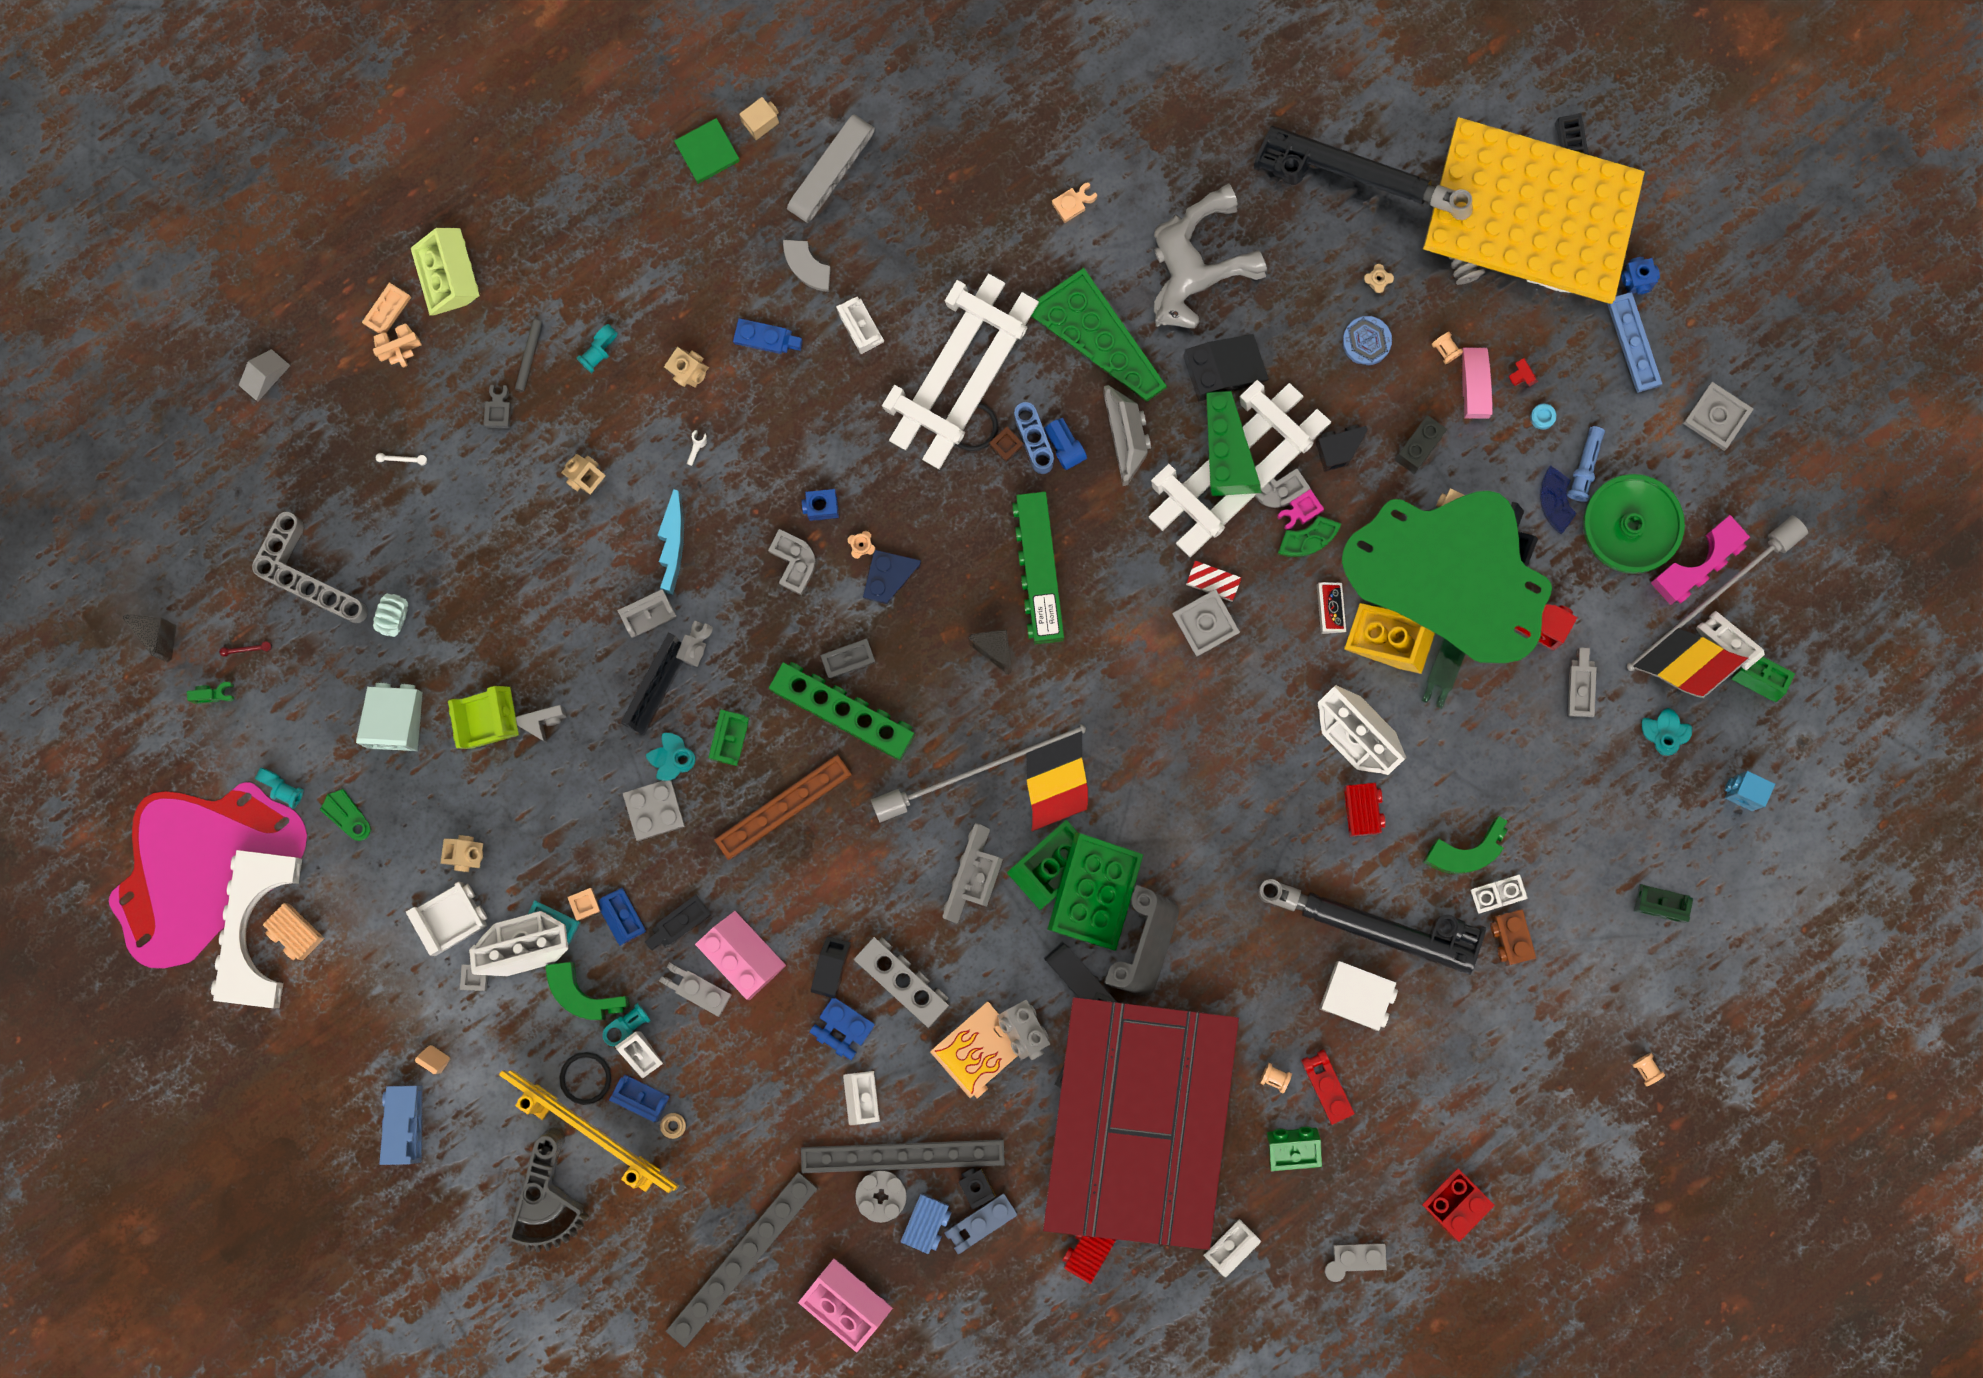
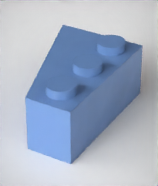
M386 1086V1091L383 1092L382 1097L384 1117L382 1120L379 1165L422 1162V1086Z

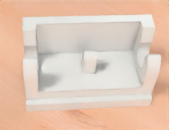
M855 297L836 306L837 312L860 354L884 342L861 299Z

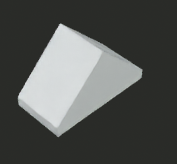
M634 1032L615 1046L641 1078H644L663 1064L642 1032Z

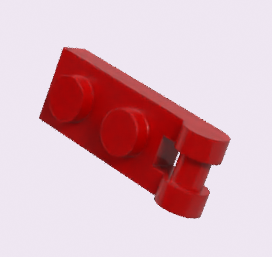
M1325 1050L1318 1051L1317 1055L1310 1059L1308 1057L1301 1059L1303 1068L1330 1124L1333 1125L1354 1115L1355 1113ZM1322 1064L1324 1071L1316 1075L1314 1068Z

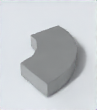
M783 240L785 258L792 272L805 285L816 290L829 292L831 268L828 265L819 263L812 257L809 252L808 241Z

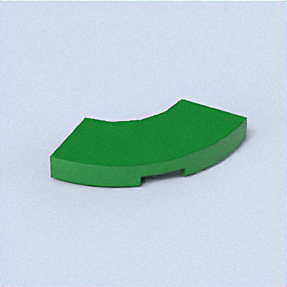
M1318 515L1314 523L1306 529L1299 531L1286 530L1278 554L1288 557H1302L1316 553L1332 541L1341 523Z

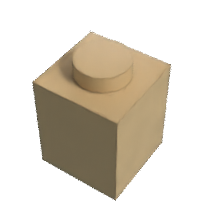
M763 97L739 114L741 122L755 140L779 124L777 108L771 101L767 103Z

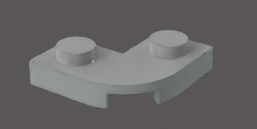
M1295 469L1277 482L1273 478L1261 489L1262 493H1257L1255 497L1265 506L1280 508L1287 506L1291 501L1311 488L1298 469Z
M779 529L768 550L769 553L789 562L779 585L802 596L815 569V556L806 542Z

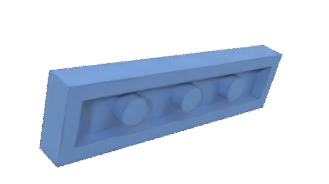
M1630 292L1616 296L1615 301L1612 304L1607 303L1636 392L1639 393L1662 385V381L1633 294Z

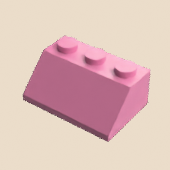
M736 911L715 925L695 944L746 1000H751L786 966Z
M835 1259L831 1261L798 1302L855 1352H858L893 1309L884 1299L876 1295L865 1283L856 1278L845 1266Z

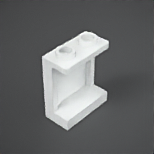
M457 882L454 884V887L420 907H413L406 911L430 956L439 955L487 927L485 922L487 915L481 906L477 907L472 898L475 897V894L469 884L465 885L463 882Z
M1337 961L1319 1009L1379 1031L1380 1027L1384 1028L1388 1021L1389 1013L1386 1010L1389 1003L1393 1004L1398 993V990L1395 989L1396 982Z

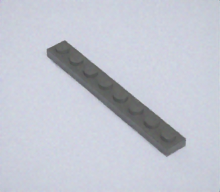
M798 1172L666 1332L686 1348L818 1188Z

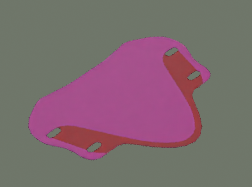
M250 782L239 784L217 801H207L190 795L167 791L153 793L143 798L137 806L133 817L134 870L109 896L110 908L122 925L126 947L130 954L140 964L149 968L164 969L186 964L194 960L225 927L226 920L223 919V911L229 901L227 885L232 880L231 860L236 855V850L301 859L306 847L307 832L299 815L291 808L272 801L259 787ZM250 793L251 799L243 806H238V799L244 794ZM284 817L289 818V823L280 831L275 830L274 826ZM128 892L134 893L133 899L125 905H120L119 900ZM145 934L151 935L150 941L141 948L136 946V942Z

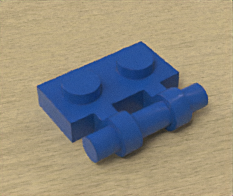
M832 998L819 1017L827 1025L822 1029L815 1024L809 1033L817 1037V1041L821 1044L826 1043L835 1049V1053L840 1057L844 1055L849 1060H852L857 1052L849 1047L852 1041H855L862 1046L875 1024L837 998ZM834 1028L846 1035L842 1042L831 1035Z

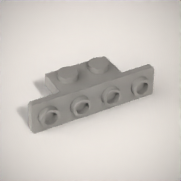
M975 823L969 833L965 853L961 856L957 876L952 882V891L944 905L943 918L953 923L959 922L966 900L987 907L1003 861L999 857L983 853L990 829L981 824Z

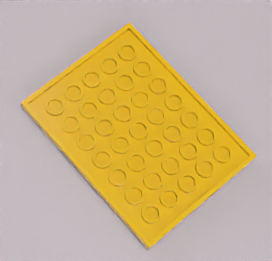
M1458 117L1455 122L1439 185L1455 191L1460 189L1468 191L1472 196V214L1467 219L1457 220L1451 213L1433 207L1423 250L1612 304L1617 293L1645 171ZM1459 202L1455 206L1464 207L1467 204L1465 202Z

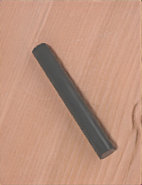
M535 319L532 321L515 386L517 391H525L542 321Z

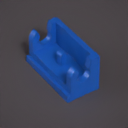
M624 1075L623 1078H620L609 1101L648 1120L658 1122L670 1096Z

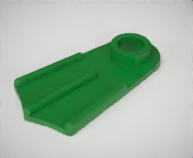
M341 789L327 794L320 811L353 840H365L371 832L370 824L347 792ZM357 825H361L363 828L360 834L355 833Z

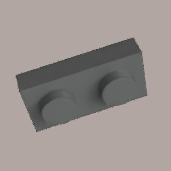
M867 639L820 655L829 680L876 663Z

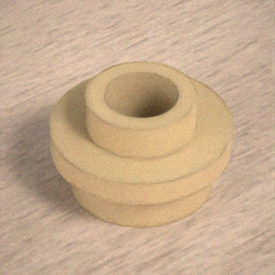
M670 1113L661 1120L660 1129L667 1138H678L684 1133L686 1122L680 1114ZM671 1121H676L678 1124V1128L675 1131L669 1128Z

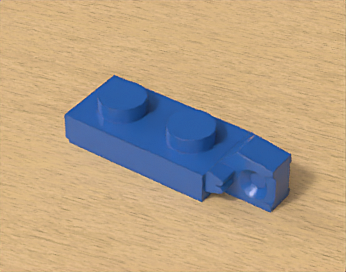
M740 318L738 319L733 343L736 345L782 354V352L787 353L788 348L801 351L803 341L802 338L792 336V331L786 330V328Z

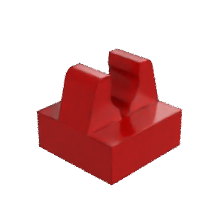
M1524 358L1515 363L1519 370L1508 376L1514 386L1524 381L1529 386L1538 382Z

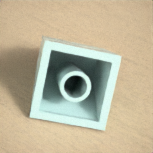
M376 683L375 687H367L356 743L368 749L418 751L423 692L415 689V685L401 684L400 688H391V684Z

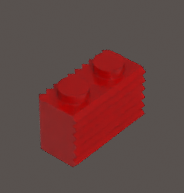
M1376 783L1345 786L1344 796L1349 837L1382 833L1381 828H1385L1384 813L1379 812L1378 803H1382L1381 788H1377Z
M1076 1235L1075 1238L1079 1240L1074 1249L1069 1247L1062 1259L1065 1262L1064 1269L1091 1284L1116 1239Z

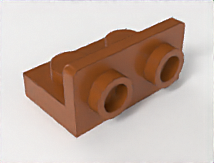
M1523 909L1492 917L1493 922L1490 923L1491 932L1494 938H1498L1500 947H1497L1500 961L1505 962V966L1536 959Z

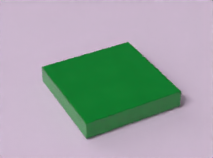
M717 118L674 140L697 184L740 162Z

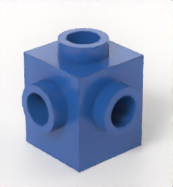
M1637 257L1629 261L1622 271L1621 278L1623 285L1626 286L1627 293L1645 294L1652 291V288L1660 278L1658 266L1654 265L1652 258L1644 260V257Z

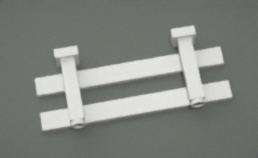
M990 274L987 275L975 296L968 293L966 284L958 280L956 281L945 299V303L948 308L955 312L958 307L966 312L913 401L905 397L906 394L903 389L894 385L882 405L884 410L893 416L896 411L904 415L889 441L905 451L908 449L921 425L937 434L922 460L939 470L955 444L958 445L963 439L965 426L1017 339L1021 340L1027 330L1025 325L1039 304V301L1022 292L1009 315L993 307L1005 286V282ZM985 321L999 329L945 420L930 410L981 324Z
M1258 380L1240 396V404L1245 410L1248 411L1253 408L1257 412L1243 426L1249 449L1272 427L1285 438L1280 445L1255 467L1261 489L1298 454L1307 452L1313 445V440L1331 424V421L1318 409L1301 425L1298 426L1286 413L1303 398V395L1290 383L1272 400L1265 396L1264 386ZM1209 460L1183 484L1177 480L1176 470L1168 464L1151 482L1153 489L1159 495L1165 491L1170 497L1149 516V519L1163 531L1183 511L1188 513L1197 523L1176 545L1191 557L1212 536L1214 538L1219 536L1225 528L1224 525L1256 494L1226 495L1209 510L1197 499L1210 487Z

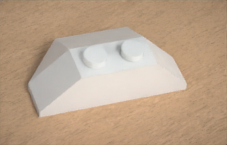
M1335 685L1318 702L1322 734L1357 770L1389 775L1406 759L1396 732L1361 696Z
M542 911L495 923L480 938L478 943L469 949L471 973L474 975L510 976L554 964L568 950L566 926Z

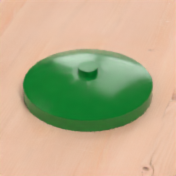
M1639 474L1622 475L1604 483L1588 501L1583 516L1584 536L1592 553L1606 566L1616 571L1630 574L1649 572L1666 563L1678 550L1685 530L1683 510L1675 494L1660 481Z

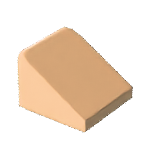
M432 1045L428 1046L415 1059L416 1063L433 1074H441L450 1061L448 1055Z

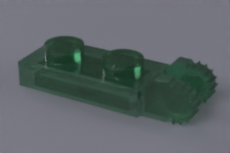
M1445 638L1442 641L1427 680L1428 685L1422 697V701L1427 703L1432 696L1434 685L1443 688L1436 702V707L1441 709L1449 691L1453 688L1465 657L1464 652Z

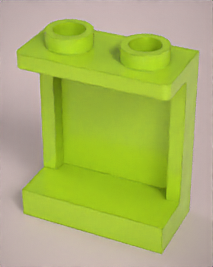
M493 686L487 688V692L463 699L448 700L453 739L457 749H473L519 735L510 687Z

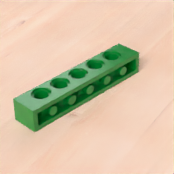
M784 662L782 663L769 686L771 692L891 757L902 761L915 737L914 732L911 731L912 726L901 720L898 724L889 719L891 715L880 709H877L875 712L867 708L869 703L858 697L852 700L846 696L847 692L836 685L833 688L824 684L826 680L815 674H812L810 677L802 673L804 669L793 662H790L789 665ZM799 680L806 682V689L803 692H795L793 690L794 684ZM820 692L828 694V700L824 704H817L815 702V697ZM841 704L850 706V711L845 716L837 714V708ZM864 715L872 718L871 725L866 728L858 725L859 719ZM885 727H890L894 730L892 738L888 740L880 737V732Z

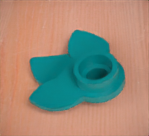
M1671 708L1664 709L1657 720L1643 718L1641 723L1645 738L1654 742L1656 750L1661 755L1670 756L1675 754L1680 745L1687 743L1692 736V726L1690 724H1680L1678 714ZM1664 740H1669L1672 745H1666Z
M663 733V747L654 749L646 754L649 763L655 768H659L656 778L662 781L673 780L680 772H687L695 765L694 753L690 749L685 748L682 738L672 733ZM686 757L688 760L685 764H680L679 759Z

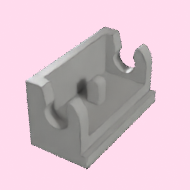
M663 589L617 610L631 638L677 618Z

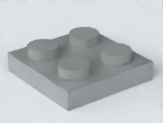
M1711 382L1683 424L1725 451L1753 411V408L1714 382Z
M1216 589L1172 613L1196 657L1240 633Z
M672 780L660 781L623 793L636 841L686 827Z

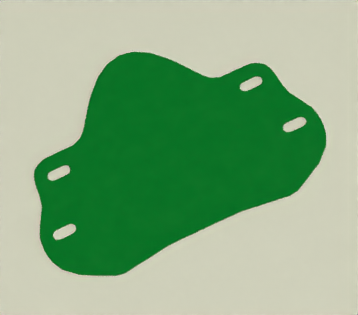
M1477 491L1457 498L1431 511H1423L1401 499L1390 500L1382 507L1372 522L1356 531L1349 538L1344 547L1342 564L1345 575L1362 599L1395 611L1431 630L1477 662L1510 663L1521 660L1530 654L1540 639L1542 613L1551 595L1552 585L1547 577L1525 566L1521 561L1515 513L1509 501L1500 493ZM1398 510L1407 516V520L1400 521L1393 517L1391 512ZM1364 541L1373 546V551L1366 552L1359 548L1357 543ZM1529 581L1538 585L1541 588V592L1537 594L1528 590L1525 587V583ZM1516 626H1521L1528 630L1531 636L1524 638L1517 634L1514 629Z

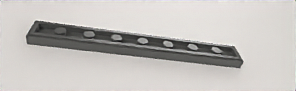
M1004 1139L801 1147L802 1173L1005 1165Z

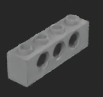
M873 937L854 960L923 1024L930 1028L949 1007L946 1003L949 998L938 988L934 992L927 985L930 981L920 971L914 974L909 969L911 963L901 954L896 957L891 953L890 950L893 947L881 937L878 941ZM882 957H889L892 961V966L887 971H881L878 967V961ZM903 973L908 974L910 977V984L906 988H900L896 982L897 977ZM921 990L929 994V1001L925 1005H919L915 1001L916 993Z

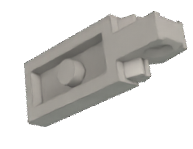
M1579 647L1576 660H1571L1569 668L1568 716L1591 718L1595 716L1597 667H1595L1594 661H1589L1590 648Z

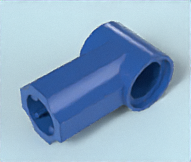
M1063 418L1057 419L1044 427L1047 436L1056 449L1057 458L1065 471L1087 459L1083 447L1078 440L1074 439Z

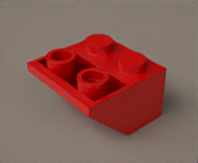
M1458 1168L1421 1204L1434 1220L1458 1242L1495 1206Z

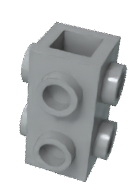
M1027 999L997 1015L1002 1031L1007 1033L1011 1041V1048L1019 1056L1020 1060L1029 1056L1032 1061L1045 1054L1043 1048L1050 1045L1048 1034L1040 1026L1036 1018V1011L1028 1003Z

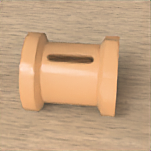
M1450 332L1445 333L1431 344L1433 348L1436 347L1444 358L1443 362L1445 365L1464 352L1462 348L1458 349L1453 342Z
M1652 1053L1632 1063V1066L1637 1068L1644 1078L1646 1087L1665 1076L1664 1072H1660L1653 1061Z
M1268 1063L1261 1076L1260 1084L1264 1085L1266 1083L1279 1089V1092L1284 1093L1292 1073H1285L1272 1067L1271 1063Z

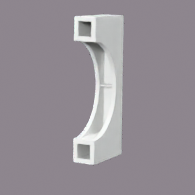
M236 850V855L231 860L232 880L227 885L229 901L223 911V919L226 920L225 927L219 936V944L222 945L221 953L217 956L215 962V969L218 970L217 978L213 981L211 987V994L214 995L213 1001L280 1008L283 983L267 978L256 968L248 953L246 929L253 908L267 892L281 885L299 884L302 859Z

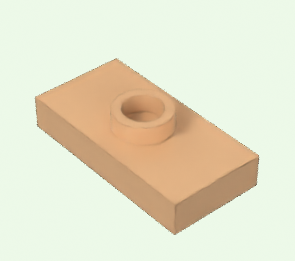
M389 282L362 323L378 334L387 333L411 299V296Z

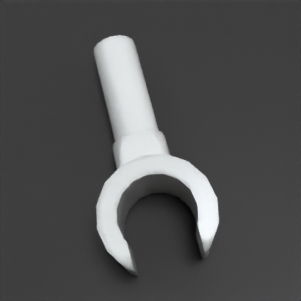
M697 430L692 433L693 447L687 461L688 465H693L697 452L707 444L706 433L700 441L695 440L698 434Z

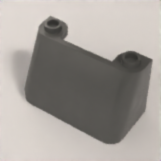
M1136 885L1130 901H1132L1133 908L1139 913V917L1147 920L1133 964L1126 962L1114 963L1107 972L1103 984L1145 997L1153 993L1156 988L1178 919L1179 909L1174 901L1150 889Z

